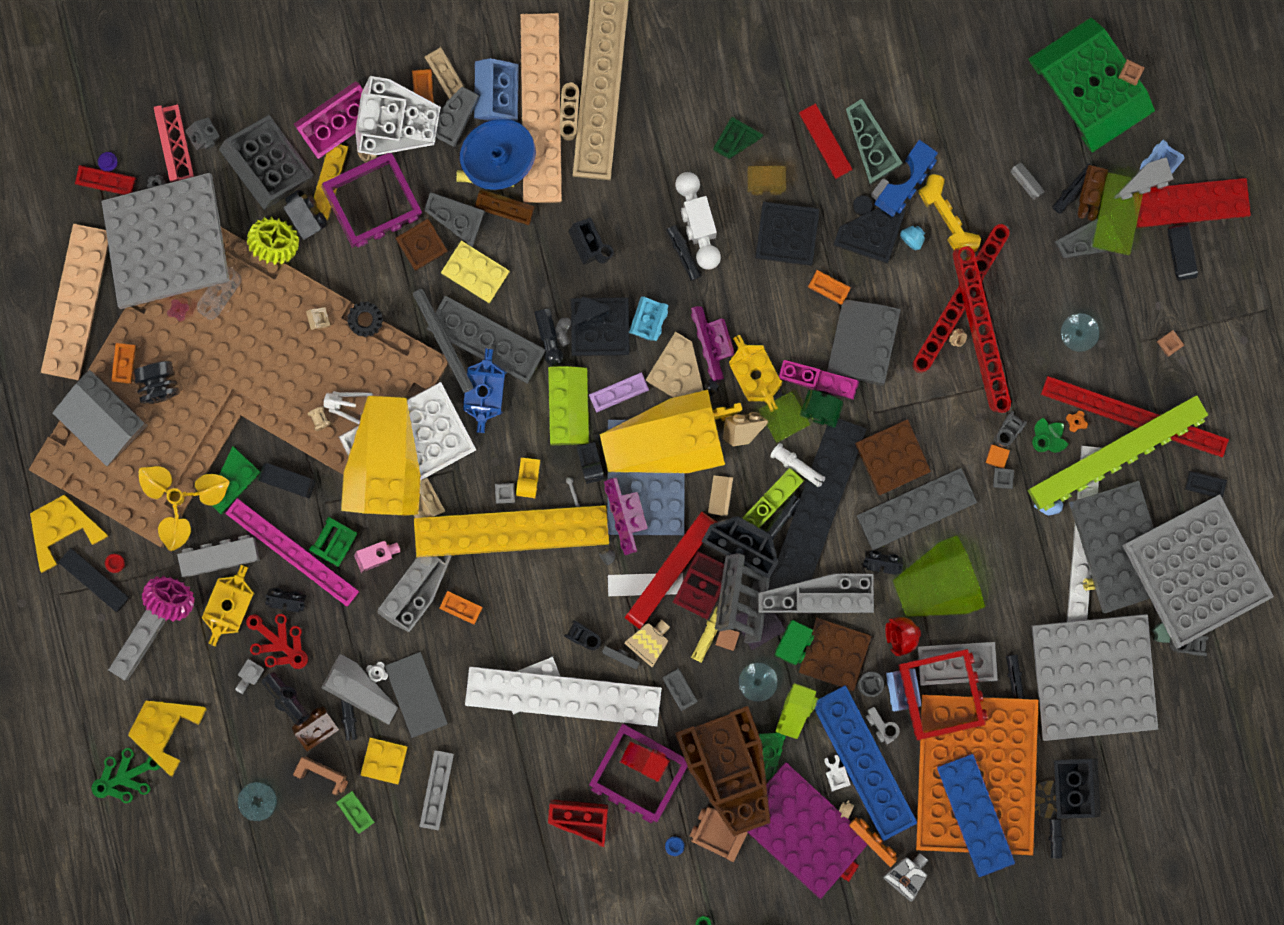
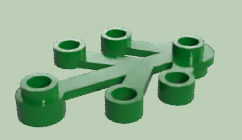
M126 748L122 751L123 758L117 775L109 780L112 768L117 764V760L112 756L104 760V771L101 779H97L92 784V793L98 798L110 795L121 799L123 803H130L133 800L131 792H121L112 787L120 784L135 789L142 795H146L151 790L150 785L147 783L141 784L130 779L149 769L156 771L161 767L158 764L155 767L151 766L152 758L148 757L146 763L127 771L129 762L134 757V751L131 748ZM127 750L131 752V756L129 758L125 756V752ZM108 759H112L114 761V764L112 766H109L107 764ZM99 785L104 786L103 792L98 790ZM143 785H146L148 788L146 793L141 791ZM125 794L130 795L129 801L124 800Z

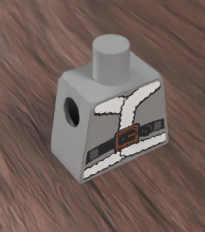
M920 853L913 861L905 856L889 869L882 878L912 902L927 877V874L921 869L928 860Z

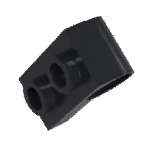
M595 442L576 447L586 485L605 480Z

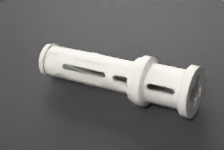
M779 443L772 451L771 458L778 459L786 468L791 467L818 488L822 485L821 482H824V476L800 461L796 453L786 450L783 444Z

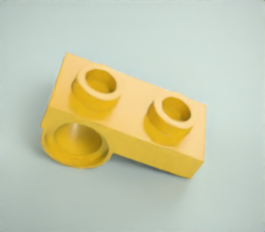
M521 458L516 496L536 498L540 460Z

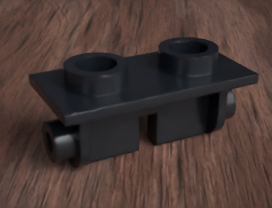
M865 551L863 567L866 570L880 572L881 566H884L883 573L897 575L901 574L903 558L896 554L883 555L878 551Z
M280 588L269 589L266 594L265 605H269L270 608L283 609V604L286 603V610L299 613L304 611V602L307 595H302V593L296 591L285 592Z

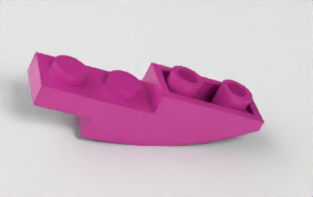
M787 360L783 361L779 378L784 381L854 400L859 383L855 379Z

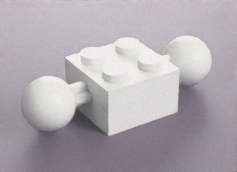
M684 172L677 177L675 186L679 194L686 198V202H684V206L681 208V215L683 221L688 223V226H686L687 236L689 240H693V244L699 243L700 249L696 255L699 266L707 270L714 269L720 263L721 255L719 250L710 243L711 239L716 238L717 232L706 196L697 198L696 193L700 187L698 177L691 172Z

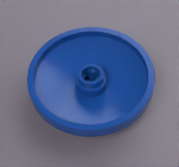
M507 119L492 120L481 124L467 136L461 147L460 163L465 175L473 184L490 190L504 189L518 183L528 174L535 161L536 147L531 134L523 125Z

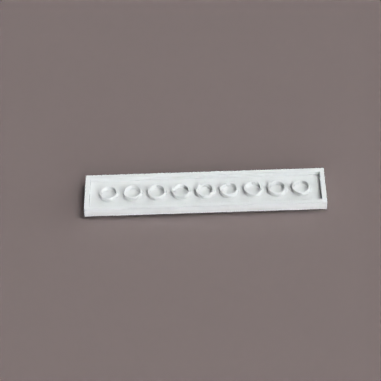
M469 666L465 706L657 726L661 687Z

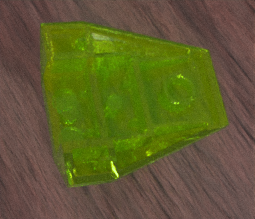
M958 535L939 542L893 580L906 617L969 614L985 607L981 588Z

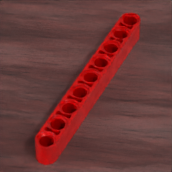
M1003 224L993 228L976 256V261L982 262L985 265V270L979 271L981 281L1009 237V229ZM1002 230L1004 238H997L995 231ZM986 246H992L995 253L993 255L987 254L985 251ZM969 269L965 274L967 279L971 277ZM960 285L913 360L912 367L917 373H924L931 367L965 310L964 303H958L956 300L958 294L962 295ZM973 287L970 289L971 297H973L974 293L976 292V290ZM947 311L955 312L956 318L954 320L948 319L946 316ZM937 327H944L946 335H938L936 332ZM928 343L935 344V352L927 350ZM917 360H925L927 364L926 368H919L917 366Z
M958 247L953 251V261L988 404L992 411L1005 413L1011 407V400L975 253L971 247ZM962 250L967 253L965 260L960 256ZM967 269L971 271V277L969 279H967L965 276V271ZM972 287L976 290L974 297L970 296V289ZM976 306L980 308V314L978 316H976L974 313V309ZM980 325L985 327V332L982 335L979 333ZM986 343L989 345L988 353H985L983 350ZM990 362L994 364V369L992 372L988 370V364ZM995 380L998 382L997 390H994L992 387ZM999 399L1003 401V406L1000 409L997 407Z

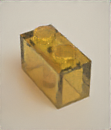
M786 166L747 167V192H751L752 195H762L763 192H770L771 195H781L782 192L786 191Z

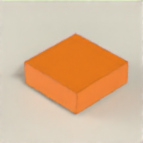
M991 445L985 463L1004 469L1010 450Z

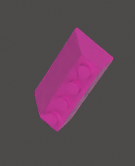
M357 81L294 123V126L318 159L356 133L363 91Z

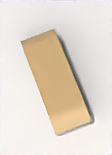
M574 83L565 84L561 95L560 133L562 138L568 141L576 138L580 94L577 85ZM574 89L576 94L573 97L566 96V91ZM567 108H573L575 110V113L571 116H567L565 114V110ZM568 126L574 129L570 135L563 132Z

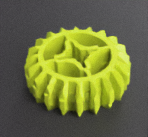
M264 217L262 221L257 220L251 226L247 235V245H249V251L253 252V257L259 256V261L266 260V264L272 262L274 266L277 262L281 265L284 261L289 262L295 256L299 247L297 231L293 230V225L288 226L287 221L281 222L280 218L274 220L271 217L267 220Z

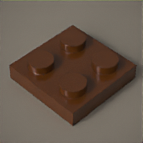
M429 219L395 238L415 271L448 252Z

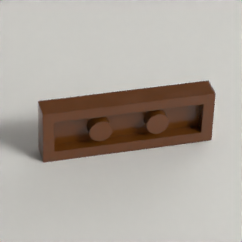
M481 189L475 208L526 225H530L535 207Z

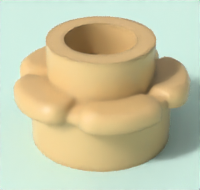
M955 329L949 335V342L953 346L960 347L967 340V335L963 329Z
M849 800L847 804L843 802L839 809V812L842 813L841 817L844 816L849 819L854 807L853 804L849 803Z

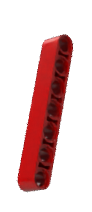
M703 511L699 514L624 619L638 629H641L703 542L701 541L710 525L717 521Z

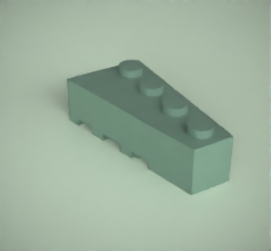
M863 99L846 108L870 185L901 167L903 163Z

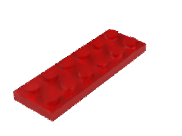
M1246 178L1173 185L1160 189L1153 187L1150 188V192L1141 195L1139 192L1133 193L1136 228L1251 216Z

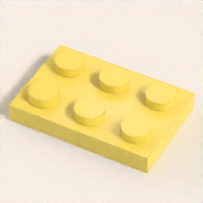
M463 241L460 242L441 274L489 304L510 273L509 270Z

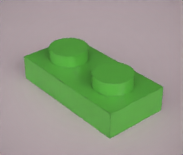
M353 791L336 802L358 834L375 823Z

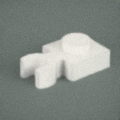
M834 755L836 760L834 764H830L828 758L824 759L826 766L830 767L831 770L826 772L832 791L850 785L845 767H838L840 762L838 755Z

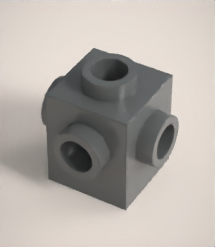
M209 117L195 121L185 130L196 150L212 148L215 145L214 142L220 137Z

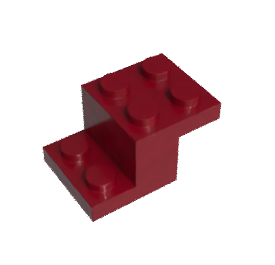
M697 552L672 603L708 619L720 595L724 564Z

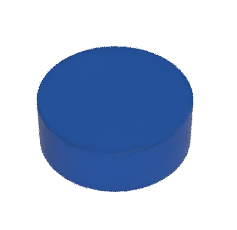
M670 837L665 843V849L669 855L678 856L684 851V842L679 837Z

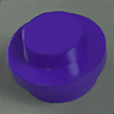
M105 152L100 155L98 165L104 171H112L117 166V158L114 154Z

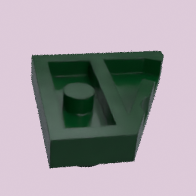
M731 117L715 144L713 151L730 160L762 139L763 134Z

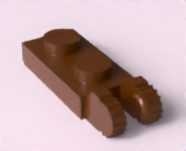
M1092 165L1088 166L1079 199L1080 205L1077 215L1079 218H1085L1088 211L1087 204H1089L1088 220L1094 221L1096 219L1108 169Z

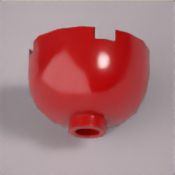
M895 617L889 619L890 622L885 625L887 643L891 642L893 646L890 650L895 656L911 653L917 648L919 643V637L921 636L919 627L909 618Z

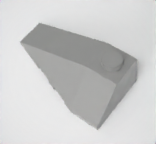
M341 654L338 655L321 688L389 725L398 707L356 662Z

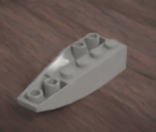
M452 555L416 558L379 607L378 614L393 625L410 632L433 602Z
M832 574L758 593V613H874L873 574Z

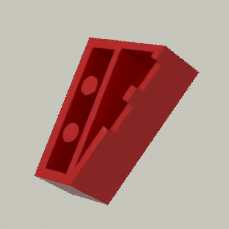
M630 741L620 763L659 782L669 760L665 759L666 754L653 749L651 752Z
M551 799L548 823L604 847L608 805Z

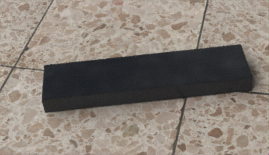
M72 548L58 562L115 612H118L129 599L124 592Z

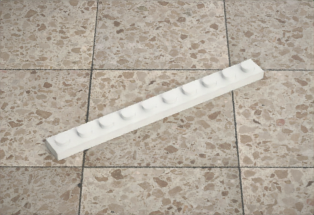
M1081 446L1080 460L1101 448ZM1092 480L1087 483L1088 488L1077 492V500L1097 494L1099 481L1095 483ZM1076 523L1074 528L1067 622L1087 620L1090 590H1084L1083 584L1087 583H1083V580L1091 578V572Z

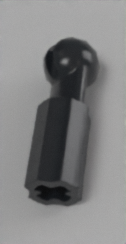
M550 308L534 312L546 350L545 360L551 366L560 365L563 361V353L558 347L557 334Z

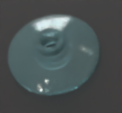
M1083 313L1074 314L1064 321L1061 328V337L1068 348L1079 352L1086 351L1097 343L1099 327L1091 316ZM1077 330L1082 331L1081 337L1076 335Z
M753 663L745 667L741 672L739 687L746 698L752 701H764L774 694L777 688V676L768 665ZM759 678L761 680L760 686L754 684L755 679Z

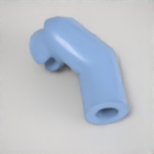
M1057 500L1054 502V507L1047 511L1042 508L1039 511L1048 516L1058 514L1063 509V502Z

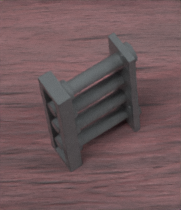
M740 553L727 555L724 564L715 629L726 631L735 628L745 633V643L760 642L765 613H758V593L768 591L770 578L768 579L749 567L744 566V555ZM742 573L754 578L752 588L741 584ZM739 592L751 596L750 606L738 602ZM737 610L748 614L747 625L735 620Z

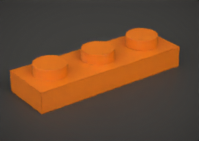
M855 817L849 826L891 867L897 860L895 851L889 846L886 847L882 843V838L876 832L872 833L868 829L869 825L862 818L859 820Z

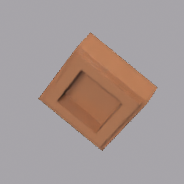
M1127 59L1118 78L1136 86L1144 67Z
M1174 330L1157 341L1167 357L1184 346Z
M733 630L720 631L715 645L734 651L740 633Z

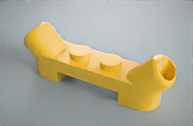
M929 175L926 186L918 190L921 199L926 207L934 204L953 234L947 239L953 250L958 247L968 246L976 252L979 249L981 237L962 230V223L958 216L954 217L952 214V206L947 199L944 201L941 196L945 179L940 175Z

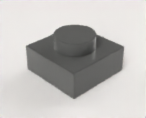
M994 468L993 488L1013 489L1014 470Z

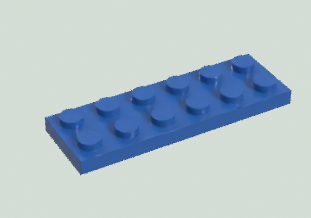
M971 754L937 767L978 877L1015 864L974 755Z

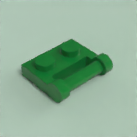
M328 517L325 521L327 522L314 546L311 545L309 550L339 567L358 533ZM334 526L338 530L325 552L320 549Z

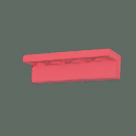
M160 105L154 107L170 182L194 177L179 106L174 105L163 108ZM175 110L177 117L173 123H170L166 120L165 112ZM173 128L179 130L181 134L177 142L172 140L169 135ZM177 146L184 149L185 152L181 160L174 157L173 152ZM182 164L188 168V176L179 177L178 169Z

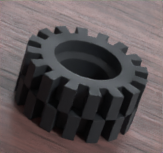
M362 301L359 304L356 303L348 313L347 321L349 327L360 337L374 336L373 334H377L378 330L382 327V313L375 304ZM363 312L370 313L373 318L372 323L367 327H363L358 323V317Z

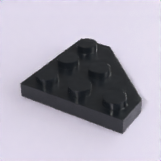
M878 208L840 226L833 246L888 264L906 209H903L900 214L896 212L892 217Z

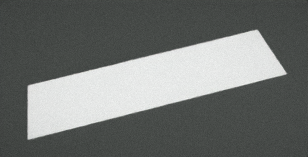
M683 573L678 576L665 595L677 594L683 582ZM656 574L608 575V596L641 595Z

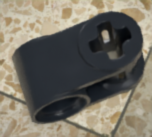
M575 620L572 621L573 625L564 637L588 650H598L602 644L601 638ZM590 637L597 638L598 643L595 647L588 646L587 641Z

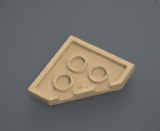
M675 332L645 381L672 398L704 391L692 341Z

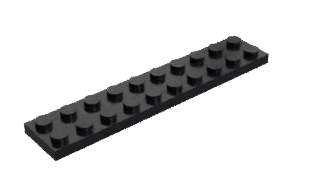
M838 419L836 428L826 426L811 467L824 476L825 480L821 482L822 485L818 488L807 479L800 497L801 502L795 510L780 551L778 564L770 578L768 591L812 579L858 454L855 443L863 440L866 428Z

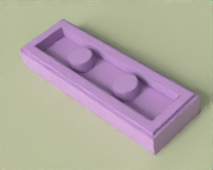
M641 372L589 394V397L597 413L647 392L649 388Z

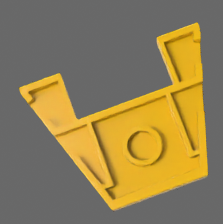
M65 495L30 513L41 573L58 565L49 546L78 530L84 529L92 545L108 537L94 521Z
M145 701L128 736L164 769L169 776L173 777L180 760L163 753V750L180 717L199 725L207 709L200 706Z

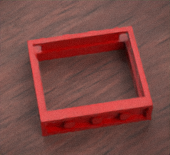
M968 649L899 665L917 741L986 725L985 721L988 720L987 713L981 707L983 695L981 690H977L978 674L977 671L973 672L972 664H974V657L972 652L969 653ZM963 656L978 721L924 733L909 668Z

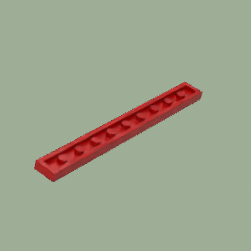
M1049 376L1046 377L1041 392L1042 396L1134 428H1139L1161 416ZM1193 426L1187 427L1189 431L1180 436L1177 433L1171 436L1172 441L1221 458L1224 456L1229 441L1227 438Z

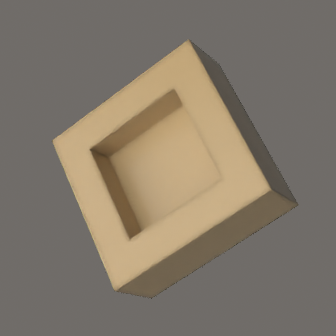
M326 308L306 311L311 330L330 326Z

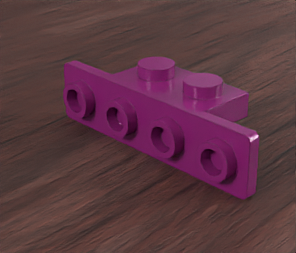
M702 306L692 307L691 316L694 323H696L697 336L703 346L702 353L709 366L708 373L713 381L722 380L724 377L719 360L735 355L725 320L719 319L707 323Z
M611 478L604 481L605 492L609 498L610 510L615 520V528L621 541V549L624 555L637 552L632 533L646 530L648 527L638 492L621 495L617 478Z

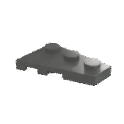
M461 87L440 110L436 138L455 147L480 95L465 87Z
M430 192L424 210L473 247L485 213L484 210Z
M1106 214L1055 241L1063 259L1124 248Z

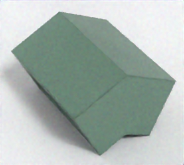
M1159 622L1151 629L1154 633L1153 641L1170 642V636L1163 622Z

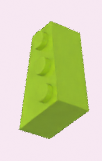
M794 684L786 697L775 732L798 739L807 717L810 716L818 700L815 697L816 691Z

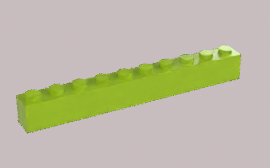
M1195 396L1027 491L1038 510L1044 508L1047 511L1055 506L1054 502L1058 499L1063 502L1072 497L1070 493L1076 489L1080 492L1088 488L1087 483L1092 480L1096 483L1104 479V474L1108 471H1111L1113 474L1122 468L1121 464L1127 461L1130 464L1138 460L1137 455L1142 452L1146 455L1154 451V446L1158 443L1164 445L1172 440L1171 436L1177 433L1180 436L1188 432L1187 427L1194 424L1196 427L1204 423V418L1208 414L1198 396Z

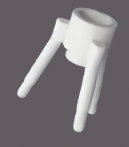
M333 391V394L326 393L324 407L329 408V412L336 413L359 424L360 420L337 410V408L340 409L341 405L356 407L355 403L342 401L341 397L372 396L373 394Z

